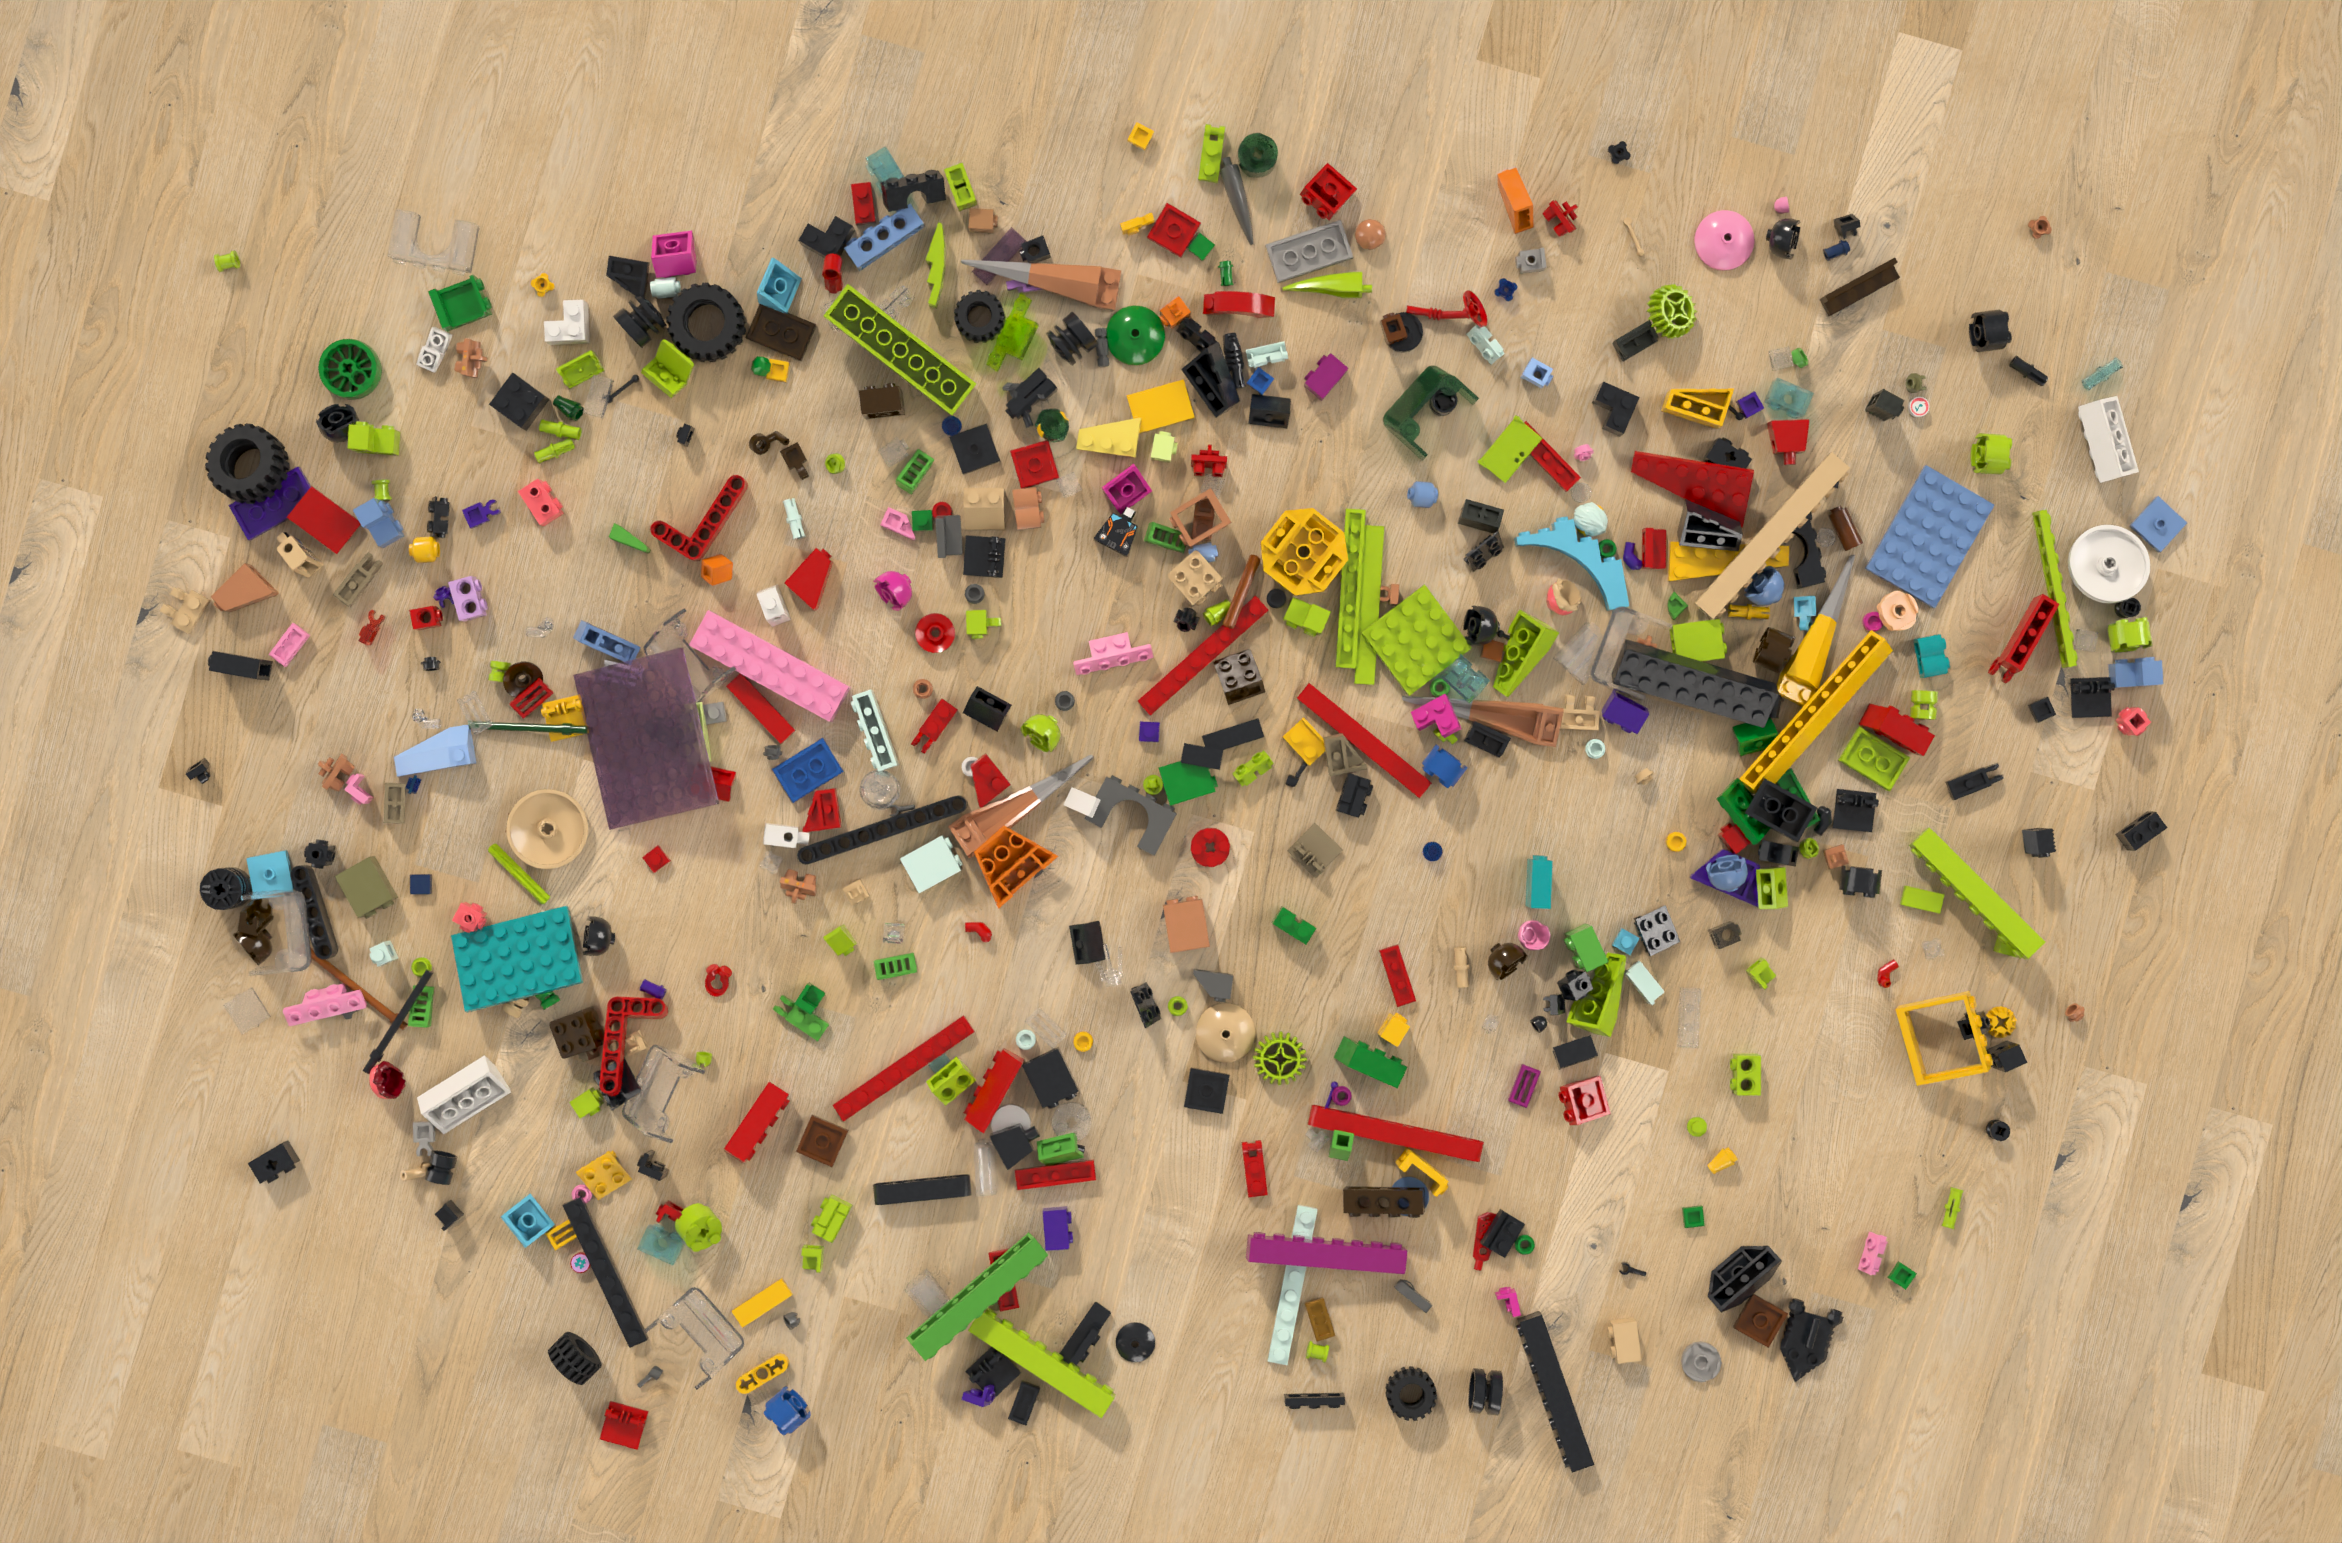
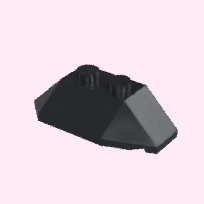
M1741 1246L1711 1271L1708 1298L1721 1313L1741 1305L1772 1278L1782 1260L1769 1246Z

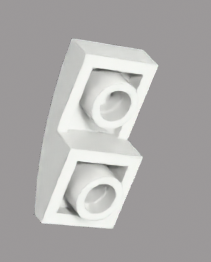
M432 327L426 345L422 346L416 365L435 373L446 353L452 334Z
M1071 787L1064 806L1093 818L1100 799Z

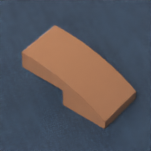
M1208 498L1195 504L1192 539L1213 528L1215 510ZM1212 535L1206 538L1205 541H1211Z

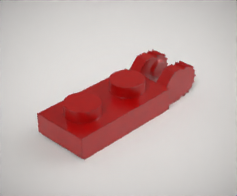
M941 698L919 729L920 732L916 735L911 745L915 747L920 742L922 736L926 735L930 739L922 747L921 752L925 754L933 742H936L958 709Z

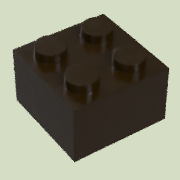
M895 383L884 384L883 388L865 386L863 390H859L861 414L865 419L905 415L903 393L899 386H895Z

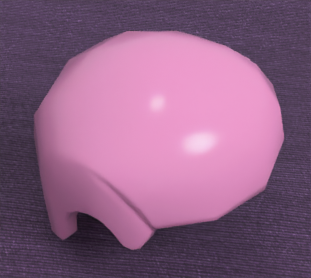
M1536 920L1524 922L1518 932L1520 944L1532 951L1544 949L1549 944L1551 937L1549 928Z

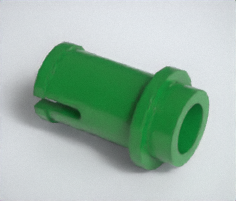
M1231 261L1219 262L1220 266H1218L1220 268L1221 286H1232V267L1234 266L1231 264Z

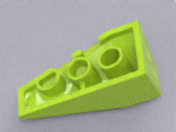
M1520 609L1509 626L1508 633L1510 634V639H1508L1507 645H1504L1503 661L1498 666L1493 685L1496 690L1506 697L1513 693L1545 656L1559 634L1558 631L1545 622Z

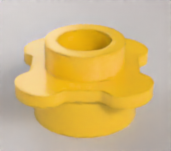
M542 273L531 281V286L536 289L539 297H544L546 292L553 291L555 285L549 281V276L546 273Z

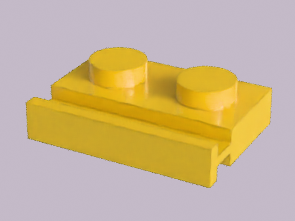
M1304 717L1282 736L1309 766L1325 752L1323 738Z

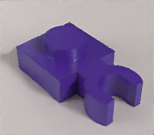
M489 500L486 506L479 502L463 509L462 512L469 527L473 529L489 522L488 515L500 514V509L495 511L491 509V506L496 504L497 501Z

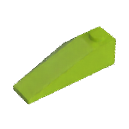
M1608 952L1606 957L1609 962L1595 970V976L1591 980L1593 989L1587 993L1588 995L1585 998L1573 1002L1566 1022L1593 1034L1611 1037L1618 1015L1626 956Z

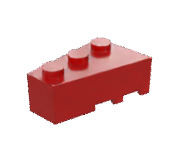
M1869 703L1858 723L1859 725L1875 730L1877 735L1887 737L1892 740V743L1913 754L1925 755L1935 737L1934 734L1929 732L1930 728L1920 723L1918 725L1915 724L1914 718L1905 714L1903 716L1900 715V710L1889 705L1887 708Z

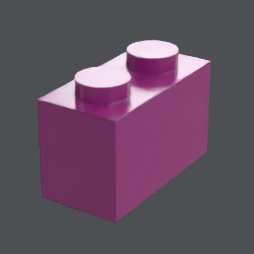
M1331 353L1328 356L1323 355L1317 362L1319 367L1315 371L1310 370L1304 378L1306 380L1304 387L1321 401L1349 369Z

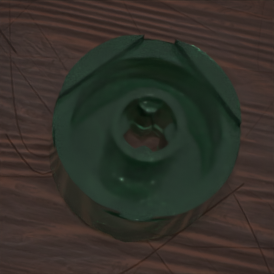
M1253 133L1246 136L1238 149L1237 161L1240 169L1248 177L1261 178L1267 176L1273 171L1277 162V145L1272 138L1262 133ZM1255 152H1257L1258 155H1261L1260 159L1254 157Z

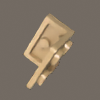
M1193 551L1168 574V578L1188 599L1192 607L1195 604L1199 607L1206 601L1207 598L1205 596L1210 591L1215 593L1222 586L1220 582L1223 580L1199 551Z

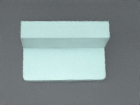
M1637 961L1624 972L1625 976L1650 1005L1655 1004L1654 1000L1665 992L1640 961Z

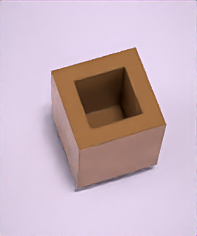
M970 208L969 231L994 233V227H998V215H995L994 209Z

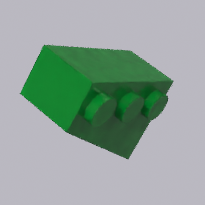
M1343 1036L1334 1055L1335 1059L1349 1068L1398 1089L1407 1070V1066L1402 1064V1059L1394 1055L1390 1058L1385 1055L1386 1052L1378 1048L1373 1050L1365 1042L1360 1040L1356 1042Z

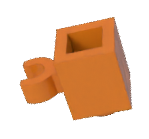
M1178 296L1160 310L1161 316L1159 319L1165 327L1169 325L1173 329L1186 317H1189L1191 311Z

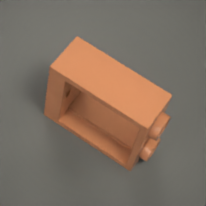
M1211 488L1171 511L1172 517L1169 518L1173 527H1179L1182 532L1179 537L1185 546L1189 544L1190 548L1232 523ZM1207 497L1222 523L1192 540L1177 515Z

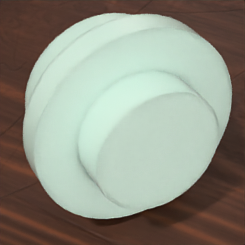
M1592 739L1587 742L1585 752L1590 758L1598 759L1604 755L1605 745L1599 739Z

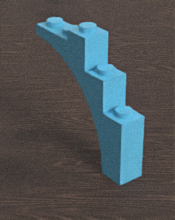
M1568 516L1556 518V522L1551 524L1552 531H1550V528L1539 529L1537 534H1530V531L1518 533L1519 537L1514 538L1515 547L1529 545L1547 547L1574 559L1596 582L1603 596L1606 611L1629 607L1621 559L1616 560L1615 557L1604 558V562H1601L1598 539L1592 540V537L1580 538V542H1578L1574 519L1568 520Z

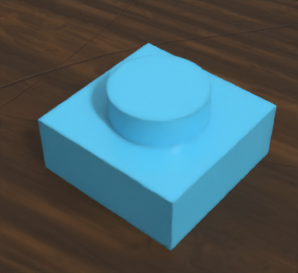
M1621 928L1612 946L1631 955L1640 938Z

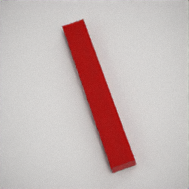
M1310 683L1307 684L1297 697L1300 702L1338 733H1342L1349 742L1418 798L1432 784L1426 777Z

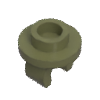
M1917 373L1910 374L1906 379V389L1908 392L1917 393L1926 390L1925 386L1922 387V380L1926 379L1924 375L1920 376Z

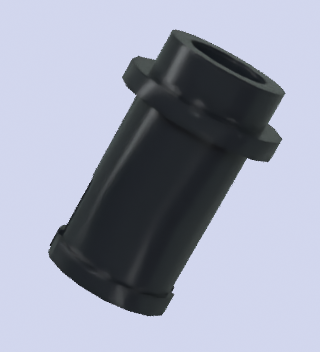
M1778 695L1769 715L1771 718H1779L1781 702H1784L1781 695Z

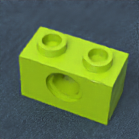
M1769 867L1757 869L1759 909L1788 907L1786 868Z

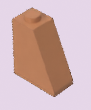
M244 563L211 598L215 601L213 604L220 611L233 612L277 596L279 592L251 564Z

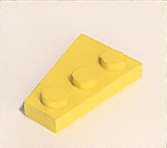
M1141 418L1079 429L1076 449L1136 458Z

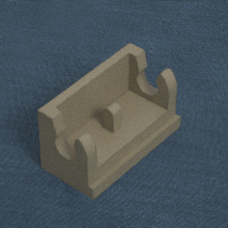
M385 783L383 823H404L405 783Z

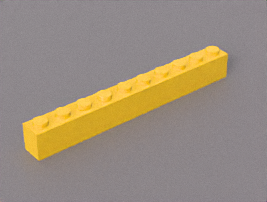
M1872 630L1865 636L1740 777L1739 780L1747 790L1755 795L1764 778L1776 784L1892 653L1893 650L1886 639Z

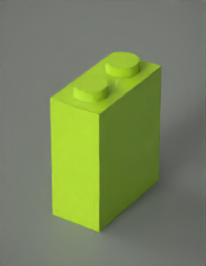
M1720 619L1669 626L1672 653L1698 661L1725 658L1727 646L1722 639L1724 625L1720 623Z

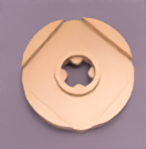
M1894 591L1882 598L1881 602L1877 605V611L1882 623L1888 630L1902 631L1915 624L1918 606L1910 594ZM1895 607H1896V608H1901V610H1902V611L1900 612V615H1901V616H1899L1898 614H1896V612H1895Z

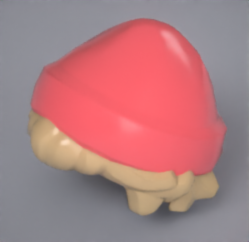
M1558 578L1557 582L1553 583L1548 590L1546 603L1551 611L1564 616L1578 610L1582 597L1573 582Z

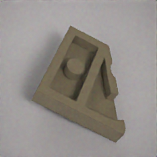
M1342 733L1323 737L1330 777L1367 769V765Z

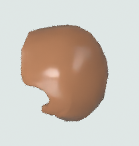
M1367 219L1362 221L1355 231L1356 242L1364 249H1376L1385 242V227L1378 220Z

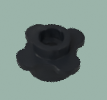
M1620 141L1615 146L1610 145L1608 147V152L1614 164H1618L1623 160H1629L1631 157L1626 148L1627 144L1624 141Z

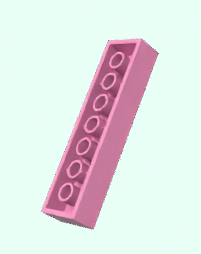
M709 610L689 646L829 722H833L851 689L850 686Z

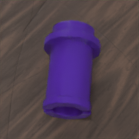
M644 979L639 991L662 1000L667 989L663 985L658 986Z

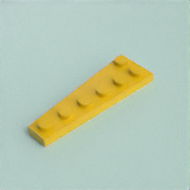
M1671 541L1669 542L1668 581L1720 575L1747 544H1740L1738 552L1679 545V542ZM1779 546V553L1773 559L1769 557L1765 561L1767 566L1774 568L1789 566V546Z

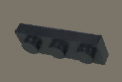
M1343 1392L1284 1394V1403L1290 1409H1300L1301 1406L1317 1409L1321 1405H1328L1329 1408H1340V1405H1345V1396Z

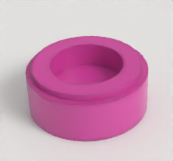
M1869 612L1863 617L1862 624L1867 631L1872 630L1875 632L1883 627L1878 612Z

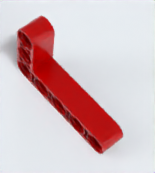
M733 475L727 480L691 538L661 520L655 521L651 525V534L693 561L702 560L748 488L747 481L739 475ZM735 480L742 481V487L738 490L733 488ZM730 496L731 504L724 507L722 504L723 498ZM715 513H719L721 516L718 523H713L711 520L712 515ZM660 525L665 526V533L663 535L657 534V528ZM704 530H709L710 532L707 540L701 539V533ZM676 536L682 537V543L679 546H675L673 543ZM697 546L699 554L692 557L690 550L692 547Z
M617 996L608 1001L599 1084L601 1091L607 1096H616L621 1090L628 1018H665L668 1014V1007L661 999ZM622 1003V1009L617 1012L614 1011V1005ZM639 1003L642 1004V1010L634 1012V1006ZM656 1005H662L663 1008L660 1013L653 1012ZM620 1022V1029L612 1031V1025ZM613 1042H618V1049L610 1051V1045ZM611 1062H616V1069L608 1071V1065ZM613 1081L615 1083L614 1089L607 1091V1083Z

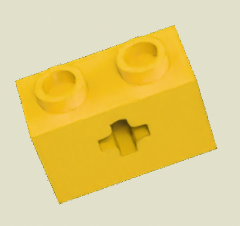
M1396 1012L1394 1015L1389 1013L1377 1033L1380 1037L1398 1047L1410 1026L1407 1024L1408 1020Z

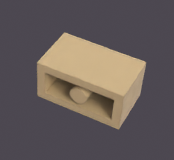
M1633 1317L1609 1320L1610 1326L1607 1327L1609 1339H1612L1613 1346H1610L1611 1357L1615 1358L1618 1364L1642 1361L1636 1320Z

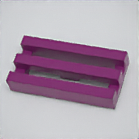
M1521 1064L1508 1101L1527 1108L1541 1071ZM1528 1070L1522 1083L1519 1094L1517 1096V1099L1515 1100L1514 1097L1517 1092L1520 1081L1522 1079V1076L1524 1074V1071ZM1533 1072L1535 1074L1523 1103L1521 1099Z

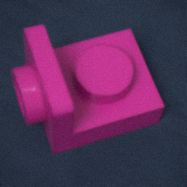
M1502 1287L1498 1292H1495L1497 1300L1508 1298V1300H1505L1507 1312H1511L1513 1317L1521 1316L1514 1288Z

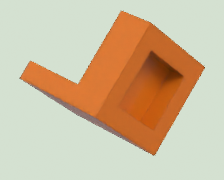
M719 554L702 559L701 577L710 585H717L732 579L733 562L724 555Z

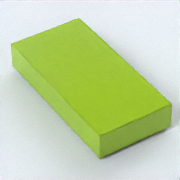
M1904 885L1900 905L1940 914L1945 894Z

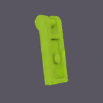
M1206 124L1198 180L1218 183L1225 127L1219 126L1217 128ZM1210 135L1218 136V140H1210Z

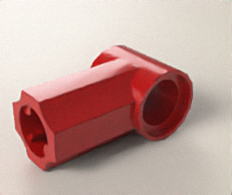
M837 254L825 256L822 271L825 289L832 294H837V292L843 289L842 258Z

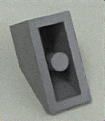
M1193 970L1194 976L1210 997H1214V1001L1226 1002V999L1231 998L1233 974Z

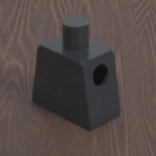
M1020 1123L993 1132L989 1137L1005 1167L1009 1170L1033 1151L1034 1147L1031 1141L1040 1137V1134L1035 1126L1025 1131Z

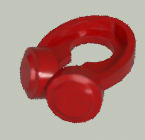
M712 964L706 968L705 988L710 995L718 997L723 995L728 989L732 971L725 965L719 967L718 964ZM717 974L720 975V981L722 982V988L715 989L711 985Z

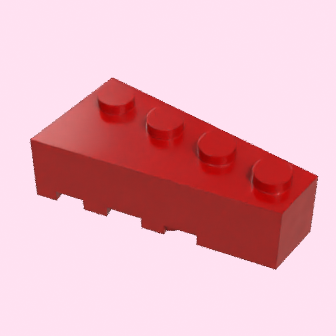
M768 1082L725 1146L724 1152L743 1164L747 1160L750 1161L756 1153L754 1149L757 1144H762L768 1135L765 1133L768 1127H773L779 1117L776 1115L780 1109L784 1111L790 1100L787 1099L789 1094Z

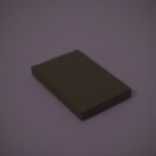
M759 304L746 339L802 362L816 324L788 312L783 313Z

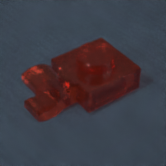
M373 609L368 614L370 623L362 627L358 640L370 646L380 630V624L385 620V615L383 614L376 620L374 618L376 610Z

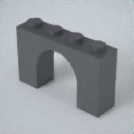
M1113 775L1111 778L1106 776L1096 795V798L1100 799V803L1093 818L1086 815L1084 819L1102 828L1112 808L1117 803L1124 800L1139 802L1146 809L1149 822L1137 847L1155 856L1177 813L1173 812L1175 808L1167 803H1164L1163 806L1156 803L1157 798L1146 794V796L1139 794L1140 789L1130 784L1128 787L1122 785V780Z

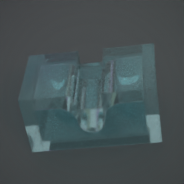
M1460 654L1440 677L1470 704L1482 692L1490 680L1479 670L1475 672L1471 668L1473 664Z

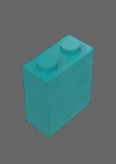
M1533 855V859H1527L1525 906L1529 908L1551 909L1553 861L1547 860L1548 856Z

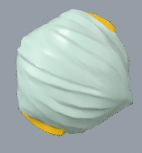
M1590 502L1580 505L1575 509L1573 519L1578 532L1589 537L1598 536L1606 532L1608 520L1601 506Z

